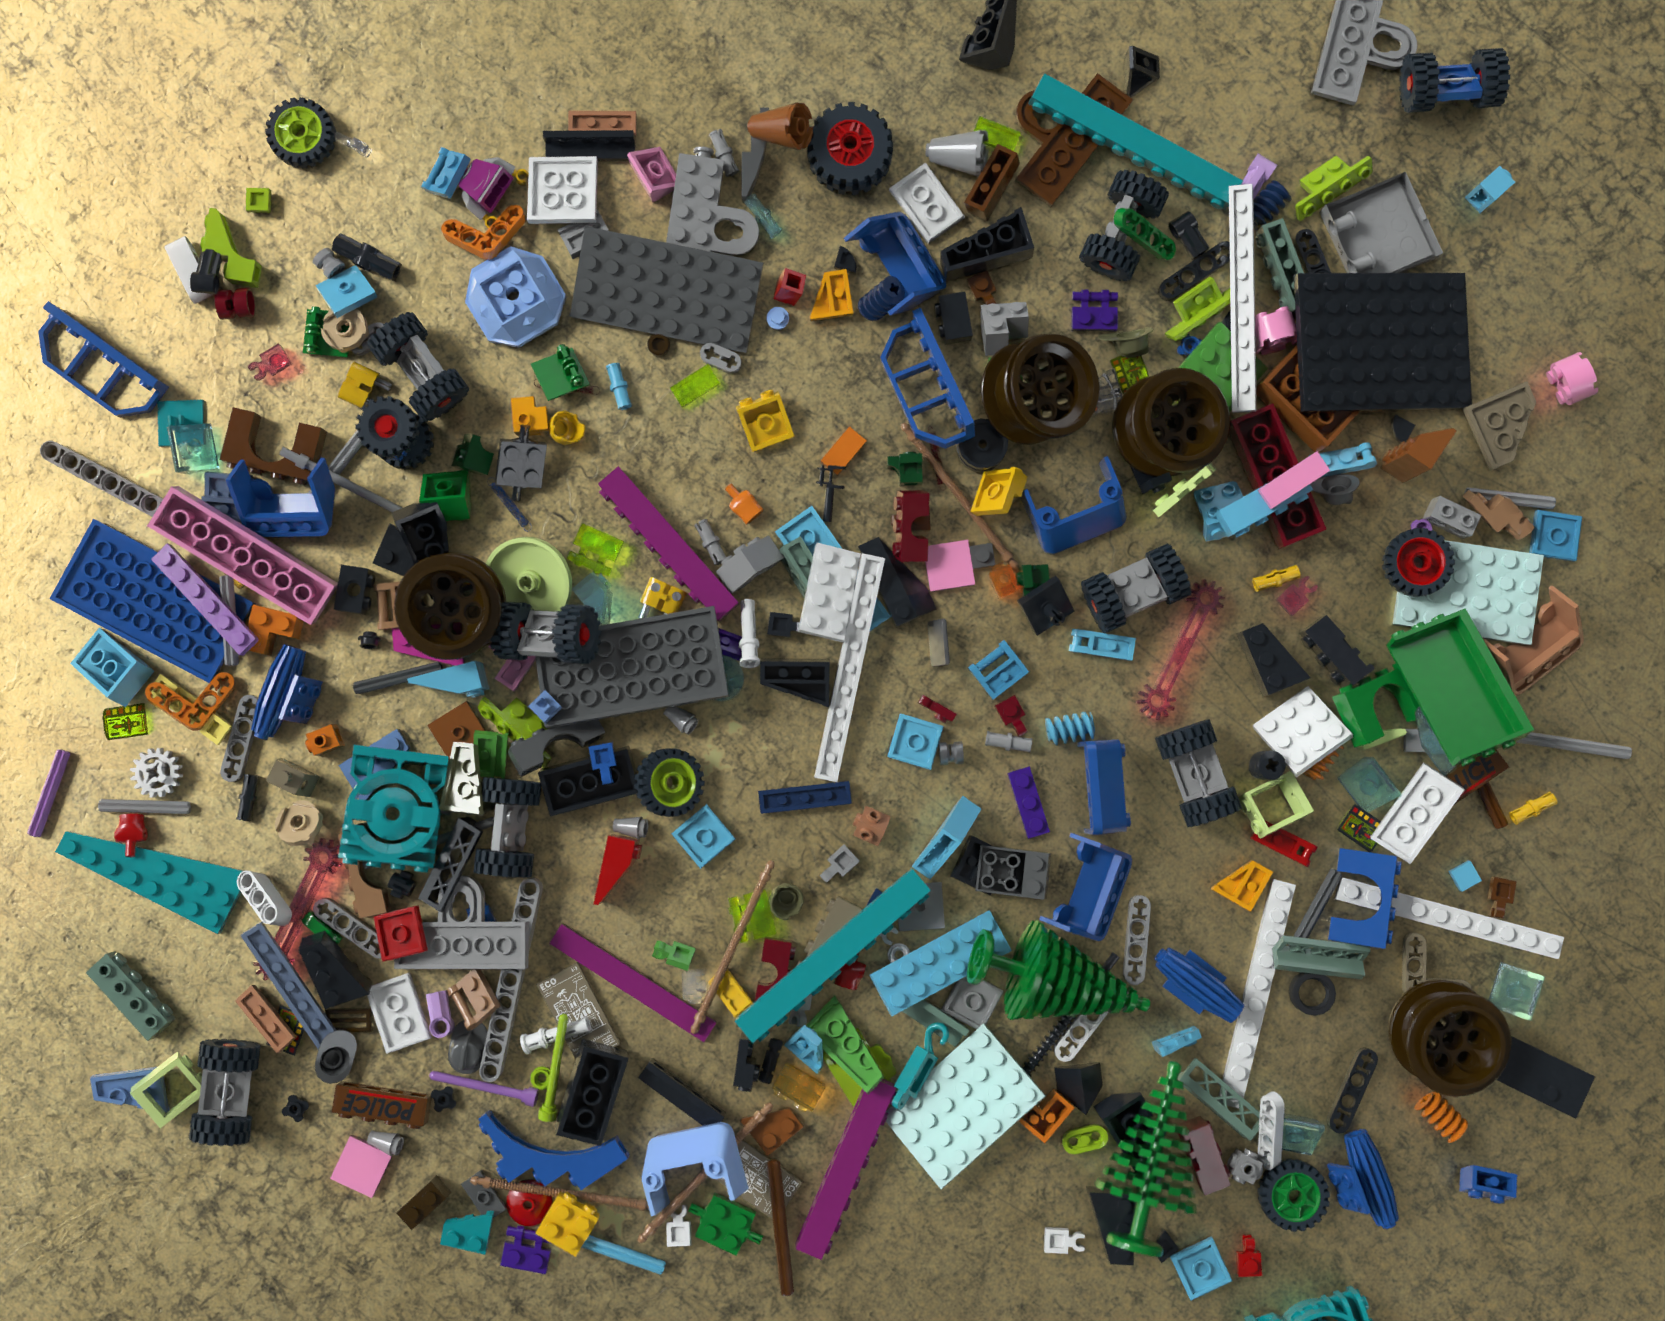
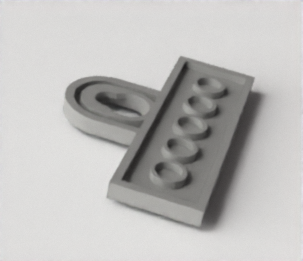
M1336 0L1311 94L1355 105L1366 64L1389 70L1403 67L1402 62L1405 60V56L1415 54L1417 51V40L1413 31L1403 24L1379 18L1383 0ZM1379 34L1388 35L1398 40L1401 47L1398 51L1380 52L1374 47L1373 38Z
M679 153L666 243L735 256L744 255L755 247L759 239V227L755 218L743 209L718 206L724 160ZM729 220L735 226L743 229V236L739 239H732L729 242L722 241L716 237L715 227L720 221Z
M461 875L444 911H438V922H422L428 951L394 959V969H528L529 921L485 922V893L481 884L473 877ZM453 877L448 879L445 884L450 883ZM440 889L439 895H438V903H439V904H440V902H441V900H442V898H443V897H442V893H441V889ZM458 892H463L466 895V901L470 906V915L465 921H458L453 915L452 906L455 895Z

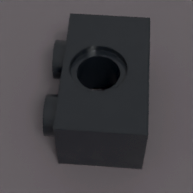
M341 564L334 610L360 615L367 614V610H370L372 598L369 597L370 590L375 584L373 570ZM358 584L361 589L360 593L357 596H353L351 590L353 586Z

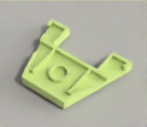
M1210 463L1189 481L1185 478L1172 488L1175 492L1171 496L1166 493L1155 502L1157 506L1153 510L1155 514L1160 517L1217 470L1215 466Z

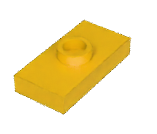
M726 968L727 971H725V976L716 994L736 1018L754 1002L729 969ZM714 977L708 981L709 985H712L711 982H713Z

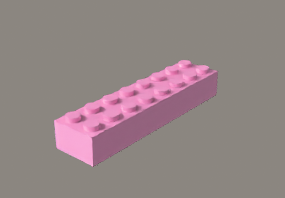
M172 486L147 525L149 528L310 625L318 620L338 586V583L180 486Z

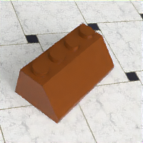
M1450 428L1423 433L1414 438L1410 437L1406 442L1403 441L1399 446L1396 445L1392 450L1389 449L1382 458L1384 463L1380 468L1401 483L1432 469L1457 430Z

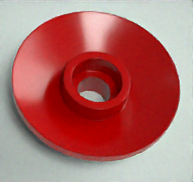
M525 1179L519 1181L520 1183H528L544 1187L542 1182L538 1183L534 1179ZM510 1190L506 1199L508 1214L516 1223L523 1226L540 1224L553 1203L552 1196L540 1195V1193H525V1191L517 1192L516 1190ZM530 1201L532 1203V1207L526 1208L524 1206V1202Z

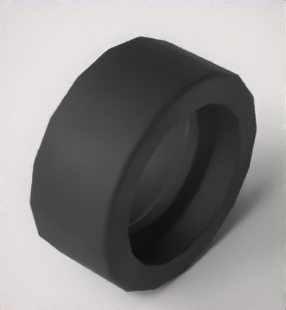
M1300 972L1290 983L1289 997L1295 1008L1305 1014L1317 1016L1331 1009L1335 1002L1336 990L1333 982L1326 975ZM1310 979L1320 981L1325 987L1326 992L1322 1003L1313 1007L1304 1004L1299 996L1300 986Z

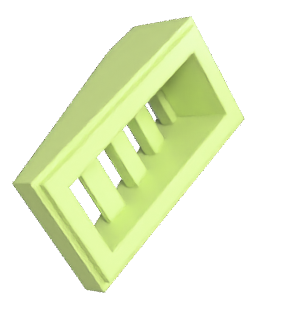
M1406 729L1383 730L1384 737L1357 748L1358 750H1366L1404 736L1407 733Z

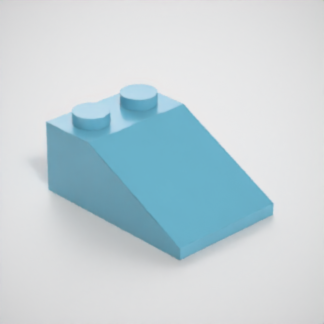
M98 628L70 663L107 698L124 707L128 705L154 672L142 659L101 628Z
M471 661L407 678L408 683L464 694L471 698L485 695L484 691L490 689L484 664L478 661Z

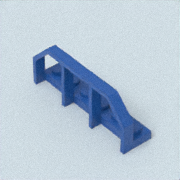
M47 301L43 309L50 314L47 321L38 331L43 364L117 417L150 413L157 405V401H160L169 389V386L151 375L64 310ZM56 323L58 325L61 323L67 325L66 331L76 338L82 336L86 339L84 346L65 371H62L51 362L48 334ZM97 349H100L104 352L103 358L112 364L118 362L120 365L99 393L95 395L73 379L72 376L92 350L97 351ZM124 373L131 378L136 375L141 379L139 384L149 391L152 388L156 389L145 406L116 410L104 400Z
M921 308L912 311L913 320L910 321L911 323L892 330L880 358L915 438L946 449L975 437L974 421ZM913 331L915 334L919 332L921 348L923 352H928L930 358L927 361L893 374L887 359L896 339ZM928 369L936 370L939 375L937 377L941 390L945 389L946 393L908 408L897 382ZM947 403L950 410H955L957 415L954 417L959 429L963 428L964 432L943 439L918 430L912 416Z

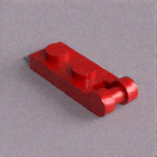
M1264 820V821L1266 822L1268 828L1274 825V824H1272V823H1270V822ZM1282 828L1261 839L1258 834L1253 832L1250 838L1305 867H1309L1311 863L1309 859L1318 848L1316 845ZM1300 846L1304 848L1301 856L1296 854Z

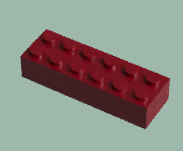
M1273 403L1230 421L1229 435L1253 491L1266 485L1298 464V460ZM1311 491L1307 493L1309 498L1298 504L1292 501L1287 504L1289 509L1276 516L1275 512L1267 515L1269 520L1266 522L1278 550L1327 530Z

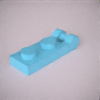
M1367 442L1356 447L1319 453L1330 469L1329 472L1321 477L1375 467L1377 461L1375 456L1371 454L1373 451L1371 444ZM1363 456V459L1358 460L1357 457Z
M1072 629L1071 636H1073L1072 644L1069 645V652L1133 661L1136 638ZM1082 638H1089L1087 647L1081 646Z

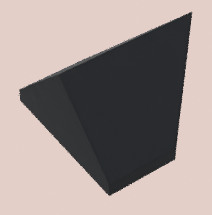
M1135 46L1128 48L1124 57L1126 95L1132 98L1152 82L1160 79L1159 56Z
M1100 1062L1054 1067L1057 1091L1083 1114L1087 1115L1103 1086Z

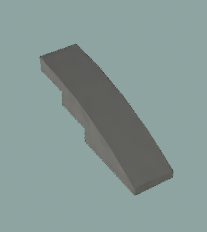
M760 108V113L769 111V108ZM752 136L751 152H742L743 203L748 202L754 190L767 147L766 141L755 139Z

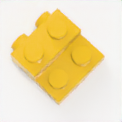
M772 389L764 391L760 394L761 398L752 400L751 397L740 400V405L736 406L752 452L795 437L778 391L773 392Z
M1017 467L984 471L970 512L976 516L1007 514L1012 505L1013 498L1022 496L1028 476L1023 474V471Z
M559 1191L535 1234L576 1257L597 1223L600 1213L591 1204L586 1203L584 1205L577 1201V1197L572 1193Z

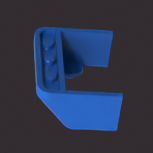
M902 212L868 217L844 237L845 242L859 240L860 247L865 252L877 253L890 276L896 277L904 286L905 298L888 311L890 316L909 311L946 288L947 284L944 276L909 218Z
M1108 456L1098 463L1106 480L1099 488V497L1102 503L1060 520L1057 511L1048 506L1036 510L1028 489L1023 490L1020 498L1040 546L1045 553L1057 554L1115 530L1126 522L1127 514L1122 488Z
M320 458L307 478L312 493L273 494L271 486L266 481L251 479L245 460H240L226 478V483L242 525L262 537L324 536L332 526L335 486L325 458Z
M1119 739L1077 742L1078 747L1084 746L1090 828H1084V833L1101 835L1126 832L1127 827L1131 826L1130 813H1126L1122 765V757H1125L1124 743L1120 744Z
M1071 833V838L1081 841L1076 852L1078 859L1084 862L1068 905L1061 904L1054 910L1053 919L1040 916L1039 920L1070 933L1101 941L1105 938L1131 869L1132 857L1117 849Z

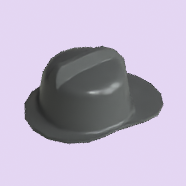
M1337 474L1320 477L1310 483L1313 488L1312 491L1320 493L1326 503L1341 505L1352 503L1353 491L1359 487L1360 481L1353 475Z
M463 1020L454 1027L448 1050V1061L455 1071L462 1074H471L480 1068L488 1032L483 1023L468 1031L464 1025L465 1020Z
M336 1030L323 1038L315 1061V1072L320 1080L333 1084L344 1080L349 1075L357 1050L355 1036L345 1030Z

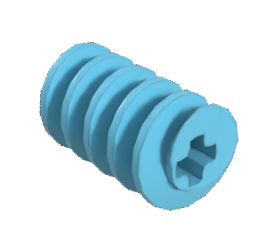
M1085 711L1081 712L1080 718L1076 713H1073L1071 720L1068 715H1064L1062 722L1058 716L1054 717L1053 723L1050 718L1045 719L1048 741L1050 743V740H1053L1056 746H1058L1060 738L1064 744H1067L1068 737H1071L1075 743L1077 735H1080L1082 741H1085L1086 734H1089L1091 739H1094L1095 726L1091 712L1089 717Z

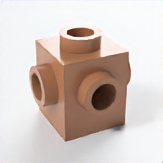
M865 806L862 814L857 813L852 824L856 826L853 836L879 846L891 816Z

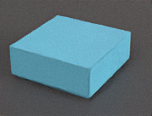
M1470 860L1448 871L1460 892L1482 881Z

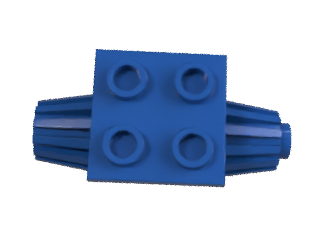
M283 644L270 666L256 702L251 730L255 732V737L263 740H268V737H274L283 720L307 724L311 718L314 704L321 693L323 681L301 676L306 655L304 650Z
M1162 948L1155 957L1157 961L1156 967L1167 978L1162 987L1199 1015L1205 1009L1232 1023L1243 1011L1245 1005L1224 984L1227 977L1190 949L1185 956L1171 948L1166 950Z
M1365 1129L1354 1130L1345 1134L1344 1140L1350 1166L1333 1163L1327 1164L1329 1179L1335 1186L1339 1204L1343 1209L1363 1214L1370 1213L1376 1225L1381 1226L1383 1229L1396 1226L1399 1216L1394 1190L1378 1149Z

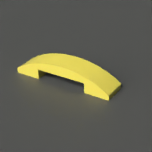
M160 674L154 681L164 684L192 704L197 699L192 693L163 674ZM161 689L151 691L153 698L158 696L165 703L167 698L162 696ZM173 701L169 707L175 712H179L183 704L180 701ZM198 706L197 708L200 712L196 717L190 716L191 724L201 722L199 716L202 712L205 715L208 713ZM216 712L211 715L200 730V733L216 745H219L232 726Z

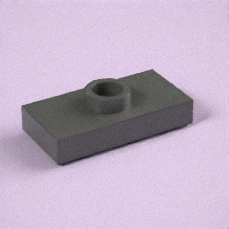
M481 1169L471 1177L479 1176V1178H485L486 1175ZM471 1177L461 1183L481 1215L492 1210L495 1211L494 1217L507 1209L505 1203L493 1187L488 1189L483 1188V1185H473L470 1182Z

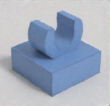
M546 690L528 706L545 724L563 708Z

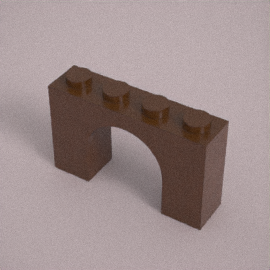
M233 407L219 460L227 463L226 467L234 469L240 460H245L249 473L262 476V473L266 472L271 474V478L284 481V478L287 477L293 479V483L306 486L307 478L312 471L306 468L303 470L295 466L296 463L286 458L275 462H267L258 455L255 442L262 416L252 411ZM299 422L291 451L299 455L302 453L310 457V461L317 464L321 458L327 431L321 427Z

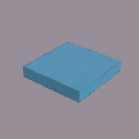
M1535 510L1534 529L1531 535L1529 553L1544 555L1545 558L1571 562L1577 561L1582 516Z

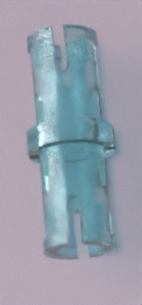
M756 194L749 196L744 203L756 217L757 223L763 226L771 239L779 235L782 228L779 227L771 216L772 212L764 207Z

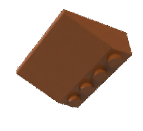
M1297 345L1256 385V395L1267 406L1273 403L1279 418L1314 452H1319L1328 447L1360 412H1301Z

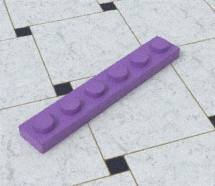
M167 543L151 559L239 655L244 656L259 641L256 635L171 544Z

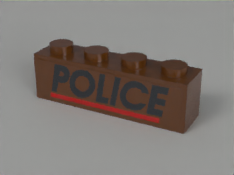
M1497 749L1495 754L1487 758H1483L1482 755L1476 757L1475 762L1465 767L1459 764L1447 771L1446 769L1439 771L1464 788L1463 793L1455 804L1509 768V765Z
M341 1081L335 1087L331 1113H338L340 1118L357 1116L366 1122H374L377 1119L383 1120L386 1125L403 1123L407 1124L406 1127L420 1129L421 1126L428 1123L432 1098L431 1094Z

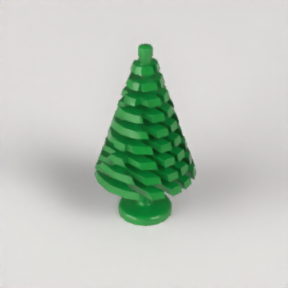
M1038 920L1031 921L1020 936L1012 959L993 954L994 936L989 930H981L973 944L967 967L968 983L973 985L980 984L984 980L989 967L1008 972L1005 986L1007 991L1004 995L1005 1014H1008L1007 1018L1009 1020L1033 1019L1036 1016L1038 1018H1046L1050 1015H1053L1052 1017H1060L1064 1014L1068 1015L1067 1017L1078 1014L1084 1016L1091 1015L1093 1012L1095 1015H1100L1107 1011L1110 1014L1119 1013L1122 1008L1123 1013H1131L1135 1008L1146 1012L1150 1008V999L1142 996L1138 997L1137 990L1131 986L1127 988V984L1119 978L1116 980V977L1109 970L1104 973V968L1101 964L1092 961L1091 957L1081 953L1074 945H1069L1067 940L1058 937L1054 931L1044 927L1045 925Z
M1175 1061L1168 1062L1166 1077L1160 1076L1156 1082L1165 1085L1164 1091L1152 1089L1149 1093V1096L1161 1099L1160 1104L1144 1101L1141 1106L1142 1109L1158 1114L1157 1118L1137 1114L1133 1120L1136 1123L1154 1128V1130L1145 1131L1137 1127H1129L1125 1133L1133 1138H1142V1141L1151 1144L1143 1143L1142 1145L1136 1143L1137 1141L1122 1139L1118 1147L1131 1153L1133 1151L1138 1152L1141 1156L1140 1159L1134 1157L1133 1154L1113 1152L1110 1160L1117 1161V1164L1123 1166L1117 1168L1112 1165H1105L1102 1172L1105 1175H1114L1115 1182L1110 1181L1109 1178L1101 1177L1094 1183L1101 1190L1105 1188L1110 1189V1194L1119 1197L1127 1194L1129 1195L1128 1200L1137 1202L1130 1234L1115 1231L1109 1232L1106 1241L1119 1248L1153 1257H1162L1163 1248L1160 1244L1144 1238L1151 1206L1157 1208L1158 1204L1165 1205L1164 1210L1177 1212V1209L1185 1210L1184 1213L1186 1214L1197 1213L1196 1205L1193 1202L1180 1200L1181 1194L1188 1196V1198H1195V1190L1191 1186L1189 1188L1183 1186L1184 1183L1178 1182H1184V1180L1194 1182L1193 1173L1186 1172L1185 1169L1176 1166L1175 1168L1168 1167L1167 1164L1168 1161L1175 1162V1165L1192 1167L1191 1158L1180 1153H1172L1171 1150L1163 1148L1175 1147L1178 1150L1190 1151L1189 1142L1166 1135L1167 1132H1175L1189 1136L1188 1127L1169 1121V1117L1187 1120L1186 1112L1172 1108V1103L1186 1105L1185 1097L1174 1094L1175 1088L1184 1090V1083L1178 1080L1182 1065ZM1130 1165L1136 1167L1135 1170H1137V1172H1132L1131 1168L1128 1167ZM1164 1176H1171L1172 1182L1165 1181L1166 1177ZM1126 1180H1131L1134 1186H1129ZM1162 1189L1167 1190L1169 1196L1162 1195Z

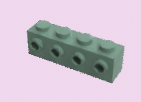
M1282 218L1262 225L1256 232L1255 240L1258 248H1262L1264 265L1271 272L1272 286L1274 290L1278 291L1280 296V308L1288 306L1292 314H1296L1294 275L1304 272Z
M115 951L106 953L86 974L147 1041L156 1038L176 1019L172 1015V1009L159 1001L155 990L147 987L141 981L142 977L137 971L130 969L123 955Z

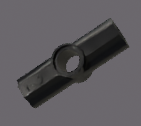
M341 233L335 237L332 243L331 250L334 253L351 260L353 264L365 271H373L391 281H394L400 274L402 266L400 262L382 254L378 249L367 243L362 242L361 244Z

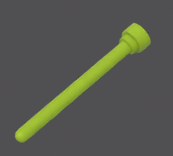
M566 1014L559 1016L545 1103L539 1108L538 1119L544 1122H554L557 1118L558 1110L554 1102L568 1023V1016Z

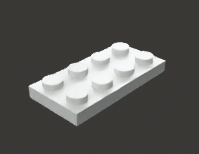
M816 543L798 632L839 642L844 641L861 553Z
M1423 763L1370 838L1411 864L1461 796L1464 788L1426 763Z

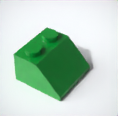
M460 470L423 474L419 503L437 502L446 521L470 519L472 503L469 472Z

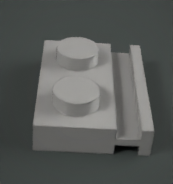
M596 210V223H570L558 229L572 259L580 256L585 226L608 230L598 210Z

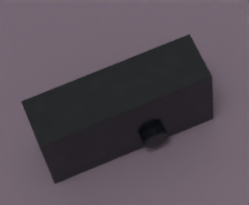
M630 746L614 749L617 765L610 766L613 777L612 783L602 784L600 768L593 770L590 756L540 769L538 775L550 817L638 793V790L634 787V784H637V780H635L637 772Z
M1511 1036L1509 1060L1503 1072L1496 1080L1576 1119L1595 1076Z
M582 1039L556 1120L555 1132L557 1136L597 1146L602 1145L629 1059L627 1050Z

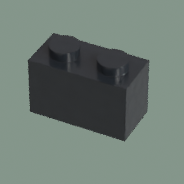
M965 291L938 296L937 303H934L936 317H940L941 325H938L939 338H944L945 345L971 341L973 333Z

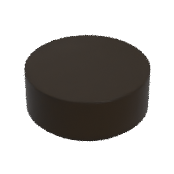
M653 334L648 339L647 346L653 356L663 357L670 351L668 337L661 334Z

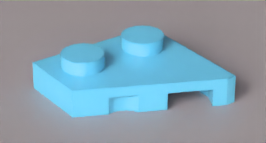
M804 1025L786 1041L784 1046L818 1074L823 1068L822 1039L818 1037L815 1030Z
M1192 1026L1154 1040L1152 1045L1154 1050L1164 1057L1182 1047L1196 1044L1197 1040L1202 1038L1199 1029Z

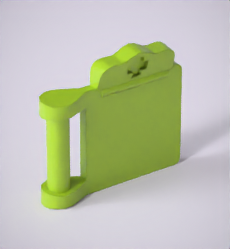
M857 1028L858 1034L883 1073V1079L891 1082L890 1078L896 1075V1068L892 1063L891 1055L884 1051L880 1044L870 1047L860 1029ZM823 1050L824 1061L850 1103L855 1106L862 1088L837 1063L834 1064L832 1058Z

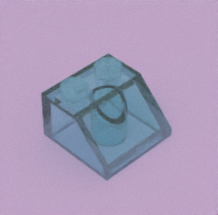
M591 572L574 586L572 590L584 605H589L595 609V612L598 613L597 620H600L601 625L610 624L613 593L609 588L612 585L601 573L597 575Z

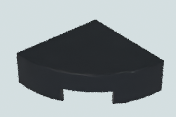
M840 246L834 269H847V273L856 275L857 266L853 255L847 248Z
M1395 414L1391 421L1395 440L1399 444L1403 441L1406 442L1416 425Z
M1163 1229L1156 1239V1243L1160 1244L1163 1248L1162 1257H1158L1161 1263L1179 1250V1247Z

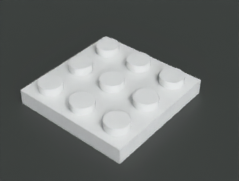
M529 157L528 223H596L597 157Z
M1309 686L1253 725V729L1273 751H1277L1284 757L1286 766L1296 777L1353 738L1352 733Z

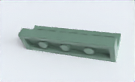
M800 536L782 546L779 551L784 557L781 560L782 564L805 599L813 555Z
M1284 935L1272 948L1275 969L1362 979L1365 976L1363 960L1371 952L1370 946Z
M926 998L902 1011L926 1028L932 1023H944L949 1030L947 1042L954 1047L957 1046L963 1035L966 1036L969 1032L966 1025L943 1012ZM938 1029L933 1032L939 1037H943L941 1030Z
M1194 1058L1186 1070L1179 1074L1178 1080L1184 1083V1088L1244 1139L1249 1141L1253 1139L1259 1131V1120L1250 1129L1245 1124L1244 1114L1253 1113L1260 1119V1112L1197 1058ZM1196 1066L1203 1071L1204 1081L1195 1082L1189 1077ZM1218 1083L1221 1086L1222 1096L1213 1097L1210 1095L1209 1084ZM1200 1084H1204L1205 1089H1203L1200 1086ZM1235 1098L1238 1100L1239 1111L1230 1112L1227 1109L1226 1099Z

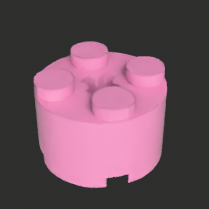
M1288 306L1281 307L1271 314L1262 312L1255 315L1256 354H1259L1260 351L1262 355L1272 354L1286 349L1285 344L1289 342L1292 345L1297 343L1296 323Z
M1581 352L1552 363L1550 371L1546 372L1550 384L1555 383L1558 390L1556 398L1561 405L1565 403L1572 405L1598 393V387L1594 389L1593 385L1594 382H1597L1595 372L1587 358H1580Z

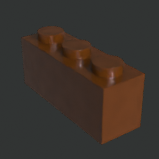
M999 144L996 145L964 202L968 213L988 221L1020 165L1016 152Z

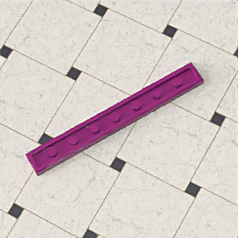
M563 923L549 943L702 1042H705L717 1023L706 1015L705 1022L701 1023L699 1027L700 1030L696 1034L691 1033V1026L695 1022L694 1016L699 1010Z

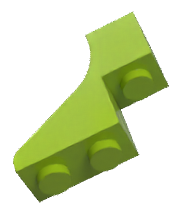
M209 208V214L205 216L204 220L205 236L201 238L200 243L202 252L205 249H212L221 254L222 260L228 261L224 264L223 274L225 279L231 284L258 288L262 266L256 260L247 259L239 255L226 217L220 214L217 209Z

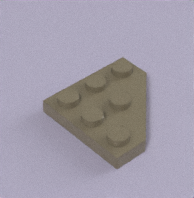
M1524 382L1462 409L1490 471L1515 459L1517 447L1523 438L1529 416L1536 404L1528 382Z

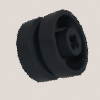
M980 418L974 420L975 437L956 444V453L959 461L965 468L973 472L984 473V471L993 470L1001 463L1008 450V439L1002 436L988 419ZM980 442L981 445L985 443L986 447L980 448L978 443Z

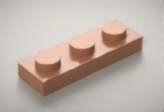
M568 111V131L633 130L636 136L637 113L636 111Z
M251 985L235 1000L276 1053H281L297 1038L256 985Z

